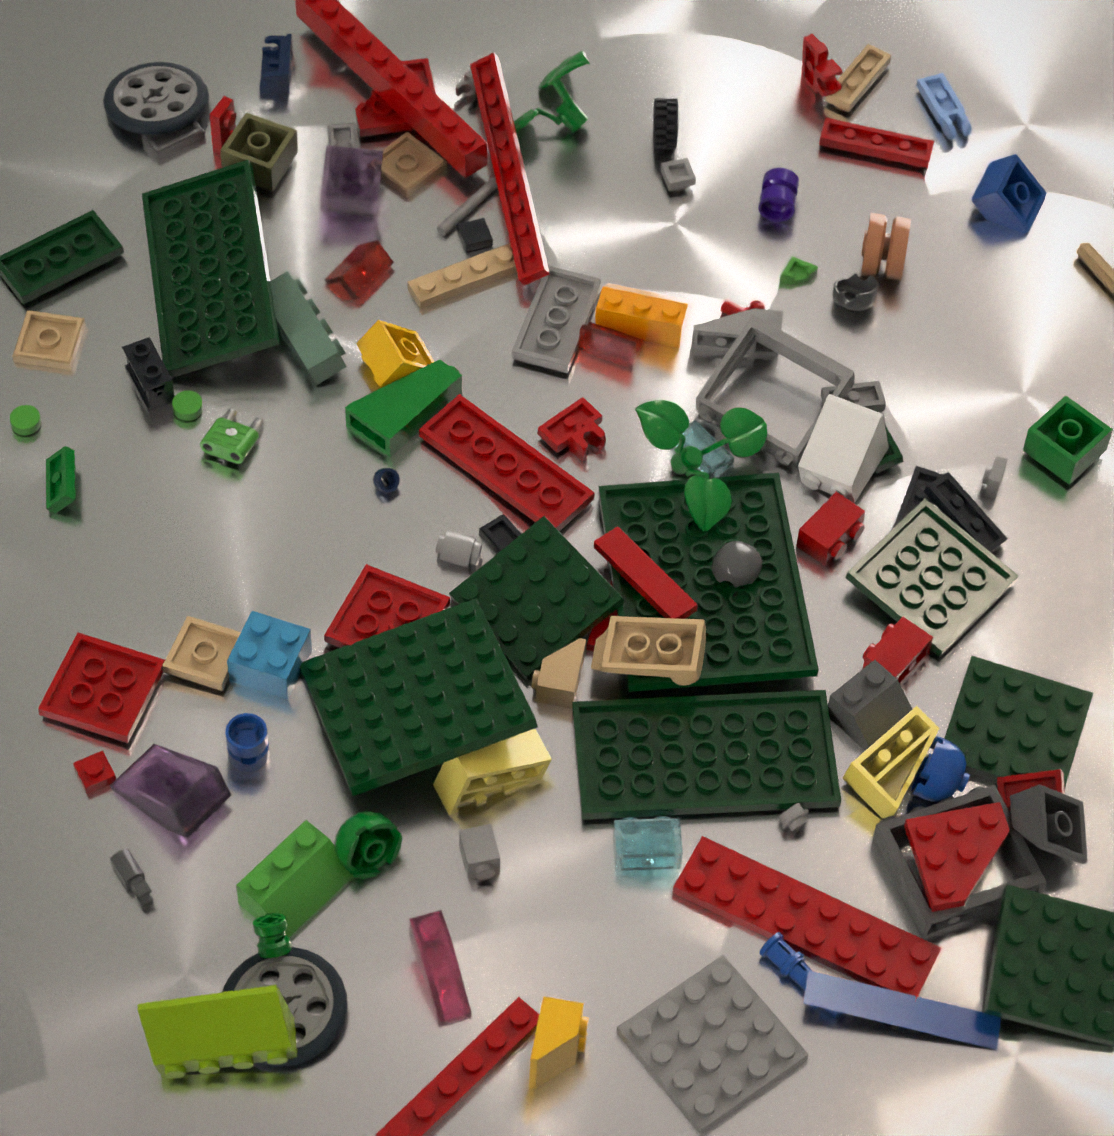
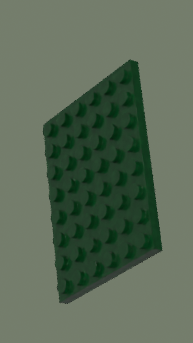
M779 472L709 478V480L718 478L727 485L731 493L732 502L728 513L706 532H703L698 527L686 504L684 488L688 479L599 486L598 496L604 534L618 526L698 604L697 611L686 619L705 620L706 625L702 671L695 683L683 686L674 683L670 677L626 674L629 692L818 676L819 668ZM732 541H741L751 545L759 552L763 562L759 577L752 584L741 585L735 588L729 581H722L720 583L716 580L711 570L712 562L723 545ZM609 564L612 586L624 600V603L616 609L617 616L664 618Z

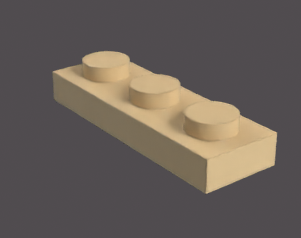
M867 44L839 77L838 81L842 89L833 95L827 96L825 101L850 112L890 64L892 55Z

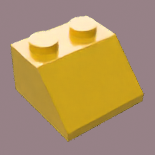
M377 320L356 343L362 353V360L370 367L374 374V381L381 388L434 362L416 331L381 320Z
M543 996L530 1057L529 1088L536 1089L576 1064L578 1052H585L589 1017L583 1016L584 1003Z

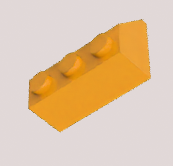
M607 283L602 287L597 303L595 331L680 348L693 301Z

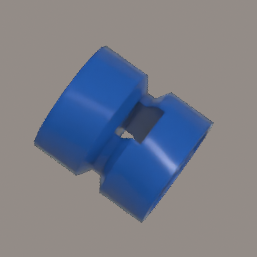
M252 713L239 714L230 719L225 730L230 763L234 768L242 772L259 770L265 766L270 755L268 729L265 721Z

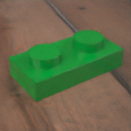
M64 446L46 459V509L55 514L71 504L76 496L75 450Z

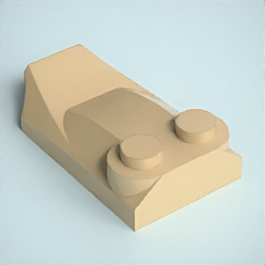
M611 616L607 630L596 639L591 669L608 673L670 677L678 685L693 684L699 679L702 671L706 641L705 620Z

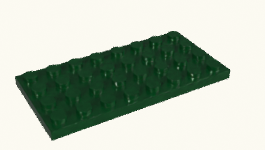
M249 159L142 193L162 361L171 378L280 345L253 166Z
M826 690L572 702L581 820L787 810L797 803H800L803 809L840 807L841 805Z

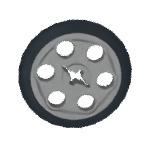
M151 62L131 67L118 74L106 88L103 104L110 119L119 127L138 134L159 135L183 129L194 123L202 115L208 104L209 92L203 79L192 69L170 62ZM161 78L170 79V80H168V81H166V82H158V81H157L158 79H161ZM135 84L143 85L142 87L136 89L130 88V86ZM179 90H188V91H189L188 93H185V94H179V93H177ZM127 102L136 103L135 105L129 107L123 106V104ZM176 107L182 108V110L178 112L169 111L170 109ZM146 114L156 115L153 118H143Z
M291 947L289 953L276 958H263L256 953L243 961L231 973L222 992L271 986L263 984L260 981L261 976L266 971L277 972L279 979L272 985L278 986L294 1016L295 1027L303 1028L306 1031V1036L303 1040L296 1042V1058H289L283 1064L274 1065L267 1062H259L258 1064L281 1067L293 1066L309 1061L322 1053L336 1039L343 1027L347 1013V993L343 980L334 966L322 956L307 949ZM300 973H309L313 976V980L308 986L299 987L294 983L295 977ZM322 1001L326 1004V1010L320 1015H311L307 1011L310 1003Z

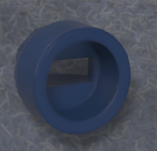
M381 468L374 473L373 484L379 491L393 492L399 486L400 478L396 470ZM381 477H382L383 481H384L388 486H386V487L384 486V484H383V482H382V480H381Z

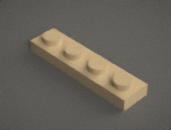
M511 243L407 281L408 290L419 308L422 309L517 273Z

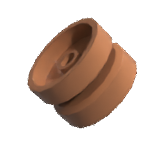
M870 213L868 231L865 230L861 257H863L861 275L876 277L879 274L881 260H885L884 274L886 279L901 281L911 218L896 216L892 222L891 233H886V216L884 214Z

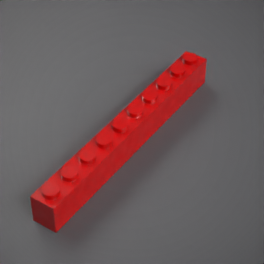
M295 0L296 16L464 178L487 166V142L338 0Z

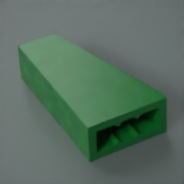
M439 359L348 404L345 407L346 426L391 457L413 438L425 423L456 396L462 394V375L454 366H449Z

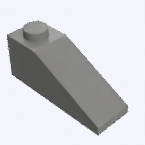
M754 308L693 325L691 348L728 352L752 315L782 331L783 311ZM757 341L753 342L746 353L779 356L778 353Z

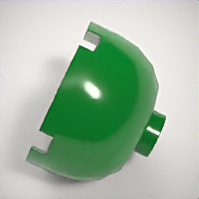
M359 812L348 818L340 826L335 836V852L341 865L355 878H371L381 873L378 868L386 862L391 865L401 849L402 835L397 830L396 825L381 813Z

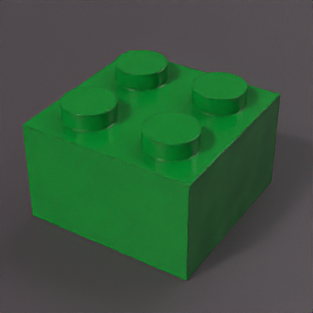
M1065 395L1028 429L1023 451L1070 485L1107 451L1113 429Z

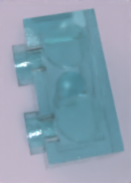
M659 816L654 819L627 817L622 820H614L613 848L615 871L681 869L683 848L680 818Z

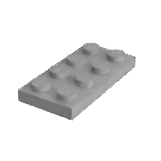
M548 265L549 275L541 278L512 349V359L568 373L601 290L602 279Z

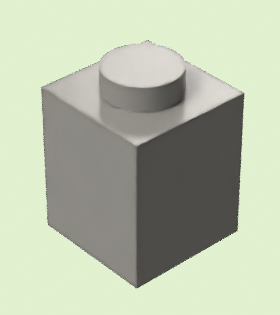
M487 824L459 830V848L468 880L476 878L485 880L493 877L495 874H500V854L492 825Z

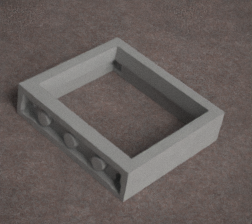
M752 315L695 398L696 411H698V414L703 419L709 422L714 420L720 424L722 416L727 410L713 403V401L754 341L837 386L832 395L842 399L846 397L855 384V371ZM819 415L796 449L767 433L766 441L760 451L765 449L774 454L775 459L784 465L791 464L798 468Z

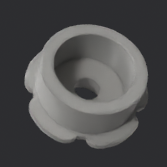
M800 803L790 807L778 817L783 824L782 829L786 830L789 827L792 832L799 829L808 821L804 815L808 814L809 810H804Z

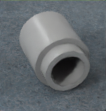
M447 530L445 536L439 535L435 553H439L440 560L465 567H469V564L477 566L483 542L476 541V537Z

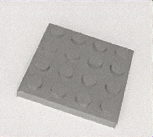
M724 955L617 1026L616 1031L700 1135L808 1060L809 1056L807 1051Z

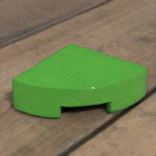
M792 256L781 273L779 282L792 285L805 283L817 274L818 266Z

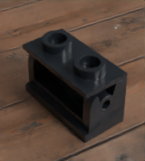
M148 337L123 346L122 349L127 359L125 370L147 412L172 403L175 397L173 380L151 338Z

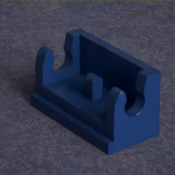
M286 34V36H267L264 43H274L278 46L262 48L260 93L290 94L293 61L292 34Z

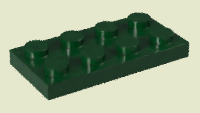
M91 210L1 255L0 275L19 300L25 304L124 254L123 245L96 212Z

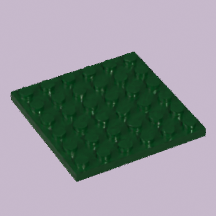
M477 598L355 642L351 646H343L331 652L303 661L300 666L352 796L538 728L536 718Z

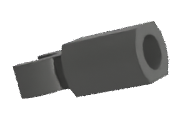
M123 849L115 853L110 858L111 866L125 888L132 890L141 907L152 902L153 898L150 895L152 891L145 881L144 872L129 849Z

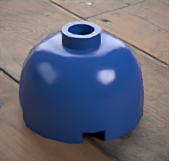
M937 735L930 746L934 750L932 754L929 753L923 759L912 786L913 791L911 792V795L929 802H939L940 800L952 797L957 790L963 792L970 777L969 774L965 773L967 762L962 750L951 741Z

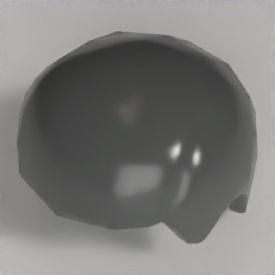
M855 273L848 279L835 281L832 292L833 299L837 305L845 310L862 312L874 304L879 282L871 275L866 280H861Z
M732 541L723 545L713 559L711 570L718 582L729 581L737 588L741 585L752 584L759 577L763 562L759 552L754 547L745 542Z

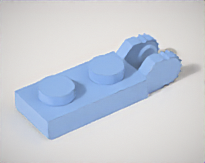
M940 73L917 80L916 87L938 124H941L942 132L947 140H952L956 137V130L952 123L957 120L958 129L964 136L970 135L972 133V126L965 114L966 110L945 75Z

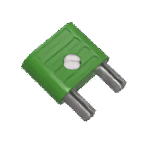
M229 408L222 418H217L201 440L200 448L205 453L218 457V460L224 463L227 460L241 464L259 439L258 432L264 425L262 418L256 417L249 427L234 422L237 411Z

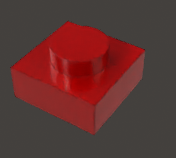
M103 750L73 763L74 770L86 794L117 782L116 775Z

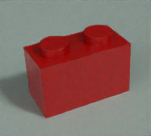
M836 491L799 529L796 547L826 566L833 558L838 559L844 553L847 544L852 539L857 540L865 529L863 524L865 510Z
M903 616L895 625L891 623L887 626L881 636V640L876 645L872 643L868 646L862 656V659H864L863 668L876 660L901 685L929 655L933 636Z

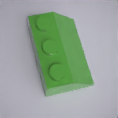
M305 820L236 884L238 904L255 918L271 913L284 914L288 925L285 933L291 940L355 877L339 862L333 842L309 821Z

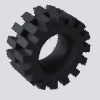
M655 98L653 148L677 149L678 99Z

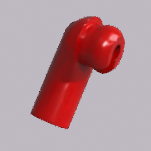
M726 299L720 311L728 316L754 308L765 309V304L755 299L750 302V306L741 307Z

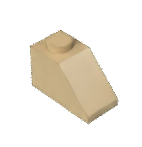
M580 638L542 660L540 671H534L531 689L536 690V702L572 709V702H575L584 664L586 639Z

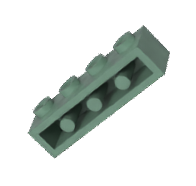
M287 271L271 280L276 320L315 384L321 383L346 368L347 366L341 357L346 352L337 338L333 341L330 339L329 335L333 334L325 318L320 321L318 320L316 315L320 314V311L312 298L309 300L305 299L304 295L308 292L300 278L294 281Z

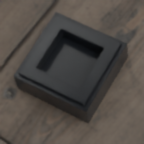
M484 218L457 224V232L465 252L493 245V238Z

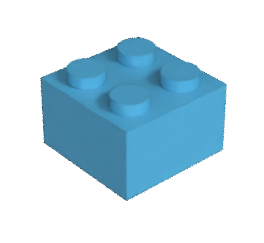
M251 611L227 660L229 681L288 700L301 674L300 666L303 661L308 659L312 651L311 629Z

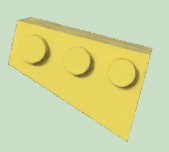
M916 706L850 764L842 779L882 819L894 816L940 728Z
M532 729L444 762L433 786L450 816L458 812L457 806L474 799L477 804L486 801V794L501 788L507 793L542 779L552 758L536 729Z

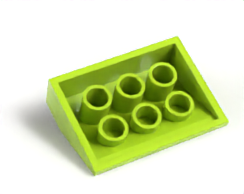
M277 985L137 1004L138 1014L153 1064L160 1075H165L166 1078H180L185 1076L186 1072L193 1071L211 1074L218 1072L220 1068L230 1066L236 1069H247L253 1067L254 1063L267 1062L274 1065L283 1064L289 1058L297 1057L294 1016Z

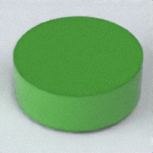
M187 390L179 392L173 398V412L177 418L189 421L201 415L203 403L198 393Z
M31 405L16 407L10 414V423L13 431L20 435L35 433L41 426L39 411Z

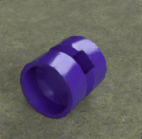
M779 167L772 168L764 174L758 211L764 218L774 222H783L793 217L799 189L797 174L792 170Z

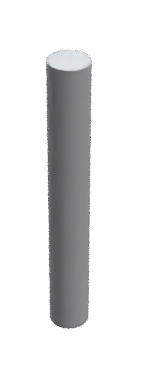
M492 177L436 228L438 233L442 236L446 235L498 188L496 178Z

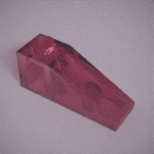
M442 910L410 918V940L439 1025L471 1016L472 1012Z

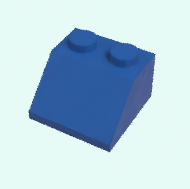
M1013 154L989 163L971 201L986 220L1022 233H1027L1040 210L1047 192L1018 155Z

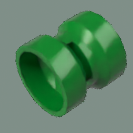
M266 914L253 921L254 933L259 936L257 949L260 957L276 958L291 951V941L285 933L288 925L284 914Z

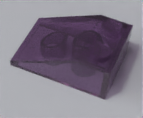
M153 744L110 785L114 792L163 828L186 838L195 833L232 796L217 766L157 744Z

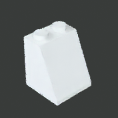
M829 394L798 465L801 482L812 490L819 489L829 493L831 496L837 491L855 503L889 448L883 414Z

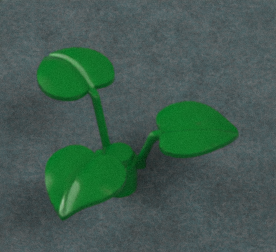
M580 51L572 57L569 56L544 77L538 86V89L542 91L548 85H553L563 100L555 110L558 113L557 117L541 108L530 109L514 121L516 133L537 115H543L553 120L557 125L563 123L571 133L577 131L588 120V117L573 102L561 80L567 73L590 64L584 51Z
M652 400L637 406L635 411L639 416L643 432L648 441L660 450H670L676 447L674 449L676 453L673 454L670 461L673 471L688 477L694 475L685 484V500L690 514L698 527L703 532L708 531L730 510L732 502L731 493L722 480L718 478L709 480L708 473L695 469L701 466L705 454L729 443L732 454L736 457L746 458L754 455L762 448L766 441V422L762 417L747 408H732L722 416L720 421L721 432L726 438L703 450H699L694 446L683 448L686 437L682 433L689 427V418L681 406L668 400Z

